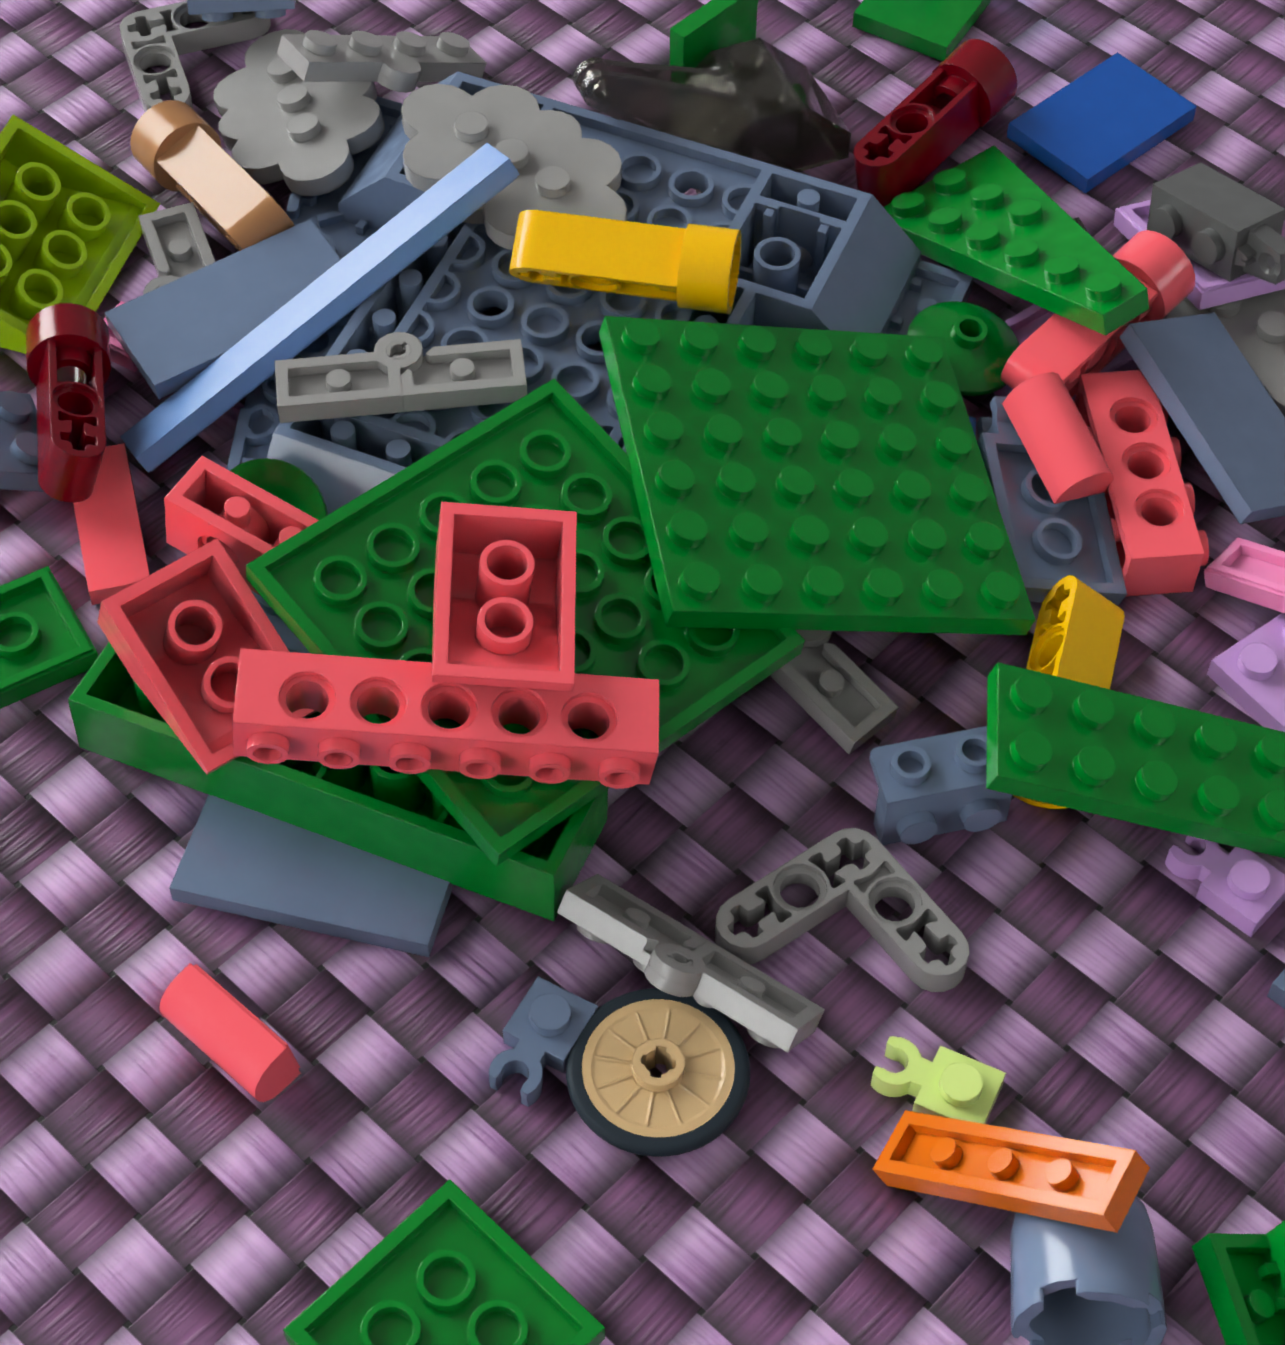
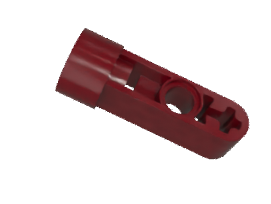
M980 39L966 40L932 71L931 75L855 145L854 162L857 190L873 194L883 207L890 204L897 195L913 191L978 128L984 126L1015 96L1018 85L1017 77L1008 58L997 47Z
M62 303L42 309L30 320L26 330V362L28 376L36 386L39 485L50 497L63 502L75 503L84 501L91 496L106 447L104 384L107 382L111 372L110 337L107 324L98 313L82 305Z

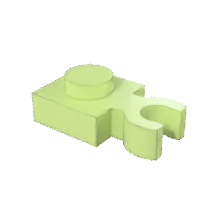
M890 1036L886 1044L884 1056L901 1063L905 1069L901 1072L893 1073L876 1066L872 1074L871 1087L878 1093L888 1097H901L907 1094L916 1097L912 1109L913 1112L986 1124L1003 1086L1006 1073L941 1045L932 1062L922 1058L918 1048L909 1040Z

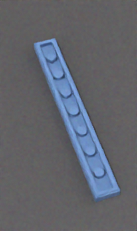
M489 143L483 145L121 435V439L133 456L148 473L155 470L275 373V360L293 359L517 179V176L520 174L511 160Z

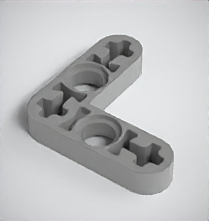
M187 1L129 14L120 24V34L124 53L144 112L152 106L163 102L160 95L167 93L170 94L171 100L182 101L193 108L190 87L178 55L261 37L268 32L271 20L256 18L254 11L233 12L234 17L230 20L207 22L202 20V14L189 15ZM193 22L208 23L200 28L190 29L184 27ZM153 66L169 67L167 70L159 73L144 72L147 68Z
M844 828L834 832L729 898L720 906L716 915V945L748 964H754L764 960L847 907L908 978L921 989L930 992H945L955 988L963 980L970 954L968 941L959 928L876 837L868 831L858 828ZM845 855L852 861L862 857L864 859L863 869L859 870L852 863L839 869L841 856ZM834 874L832 888L828 878ZM804 884L815 890L818 899L810 906L797 908L786 903L780 893L789 885ZM886 897H897L906 901L913 913L902 921H891L882 917L876 910L875 905ZM765 903H767L771 913L764 917ZM739 921L746 928L758 923L757 936L752 938L745 931L734 935V923ZM922 926H925L923 939H921L917 933ZM928 947L936 955L942 954L945 951L950 954L948 965L945 966L938 959L927 963L924 960L926 948Z

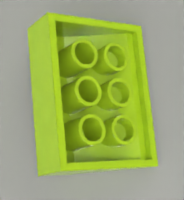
M15 115L11 116L0 133V347L26 354V330L28 324L42 309L55 304L72 303L88 307L95 312L97 311L143 234L139 215L155 212L160 203Z

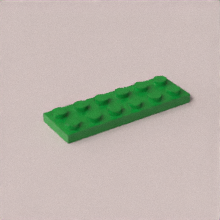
M1000 662L995 665L987 676L986 789L1285 858V732Z

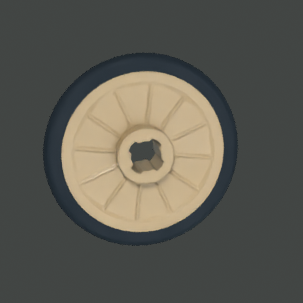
M650 988L620 995L606 1002L595 1011L568 1055L566 1080L570 1098L576 1111L584 1123L597 1136L607 1143L630 1153L643 1156L666 1157L684 1154L705 1146L720 1136L733 1123L741 1111L748 1094L750 1062L745 1043L739 1031L725 1014L715 1008H706L699 1005L693 996L677 997L657 988ZM656 1064L665 1065L668 1071L661 1074V1078L652 1077L651 1072H649Z

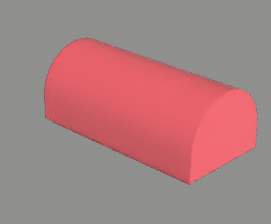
M1055 372L1039 374L1015 387L1008 394L1002 405L1053 503L1057 504L1104 493L1110 483H1112L1114 476L1060 375Z
M189 963L165 990L159 1006L161 1015L257 1101L266 1102L275 1098L301 1074L299 1071L300 1066L288 1044L197 964L192 965Z

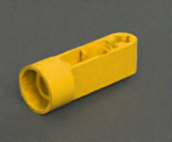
M524 210L518 216L509 273L520 280L531 283L676 301L678 308L730 314L734 304L740 269L741 230L690 223L687 225V228H678L542 210Z
M1069 575L1062 578L1047 593L1041 604L1026 669L1110 689L1124 623V611L1075 576ZM1013 795L1025 803L1041 808H1067Z

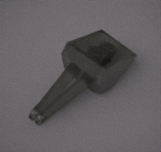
M761 38L710 51L695 68L622 62L593 57L579 64L573 74V82L585 103L617 120L631 122L795 172L805 171L849 158L851 132L808 68ZM695 189L697 194L703 193L702 191Z

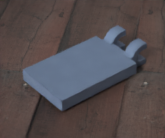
M994 396L990 402L992 418L980 417L976 423L979 434L977 443L1029 601L1043 602L1047 593L1052 590L1059 580L1073 575L1118 606L1127 595L1105 494L1101 493L1054 504L1002 405L1006 397Z

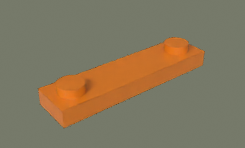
M907 1110L904 1111L872 1168L886 1186L1118 1233L1150 1169L1139 1153L1132 1149Z

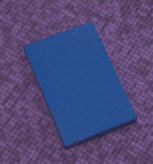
M1117 52L1011 121L1008 125L1007 138L1083 193H1087L1192 122L1197 106Z

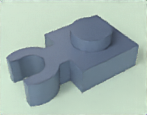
M538 976L503 1029L504 1044L513 1049L501 1052L491 1062L489 1067L490 1088L497 1091L507 1076L514 1073L522 1074L528 1079L520 1090L521 1104L527 1107L534 1104L539 1099L543 1090V1069L548 1065L565 1073L568 1055L590 1018L598 1009V1006Z

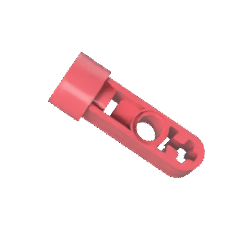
M1150 230L1138 232L1112 256L1147 288L1149 309L1106 336L1054 313L1012 353L1002 370L1001 381L1014 389L1031 377L1055 372L1060 375L1069 394L1073 397L1077 393L1080 374L1099 373L1126 348L1119 337L1130 323L1165 318L1193 291L1195 287V273L1186 254L1174 241L1161 233Z

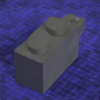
M1202 162L1153 184L1147 230L1161 233L1170 238L1183 250L1188 258L1229 282L1246 273L1275 285L1285 280V238L1281 236L1285 208Z

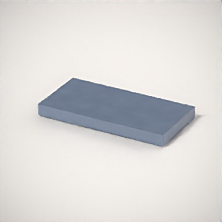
M309 219L104 313L109 328L157 398L160 399L178 391L339 262L341 258L312 220Z
M1215 312L1130 323L1119 338L1240 524L1285 516V417Z
M208 794L169 889L174 901L429 957L454 885L443 879Z

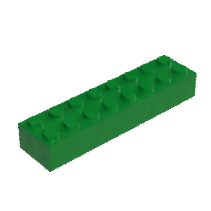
M108 642L68 698L80 748L448 881L450 884L551 921H555L566 889L573 886L607 821L608 789L496 867L416 774H404L394 771L390 767L357 765L349 769H333L319 762L286 760L278 764H263L255 762L248 757L239 756L207 775L132 679L110 642ZM317 711L306 718H314L321 715V713Z

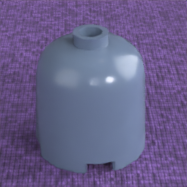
M1137 1196L1118 1233L1015 1213L1010 1235L1011 1333L1014 1338L1022 1336L1030 1342V1345H1161L1167 1331L1155 1236L1145 1205Z

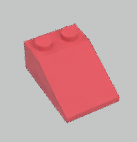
M441 502L435 560L432 682L573 691L575 670L577 512Z
M216 538L101 601L97 621L132 679L207 775L239 757L233 756V713L240 648L290 652L220 540ZM299 709L293 712V714L306 718L317 711L313 709Z

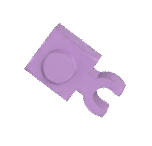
M1186 836L1185 843L1197 850L1199 855H1189L1181 848L1173 845L1169 849L1165 860L1166 867L1180 878L1187 880L1198 879L1201 881L1196 899L1250 938L1285 900V874L1251 850L1234 847L1227 854L1219 848L1217 842Z

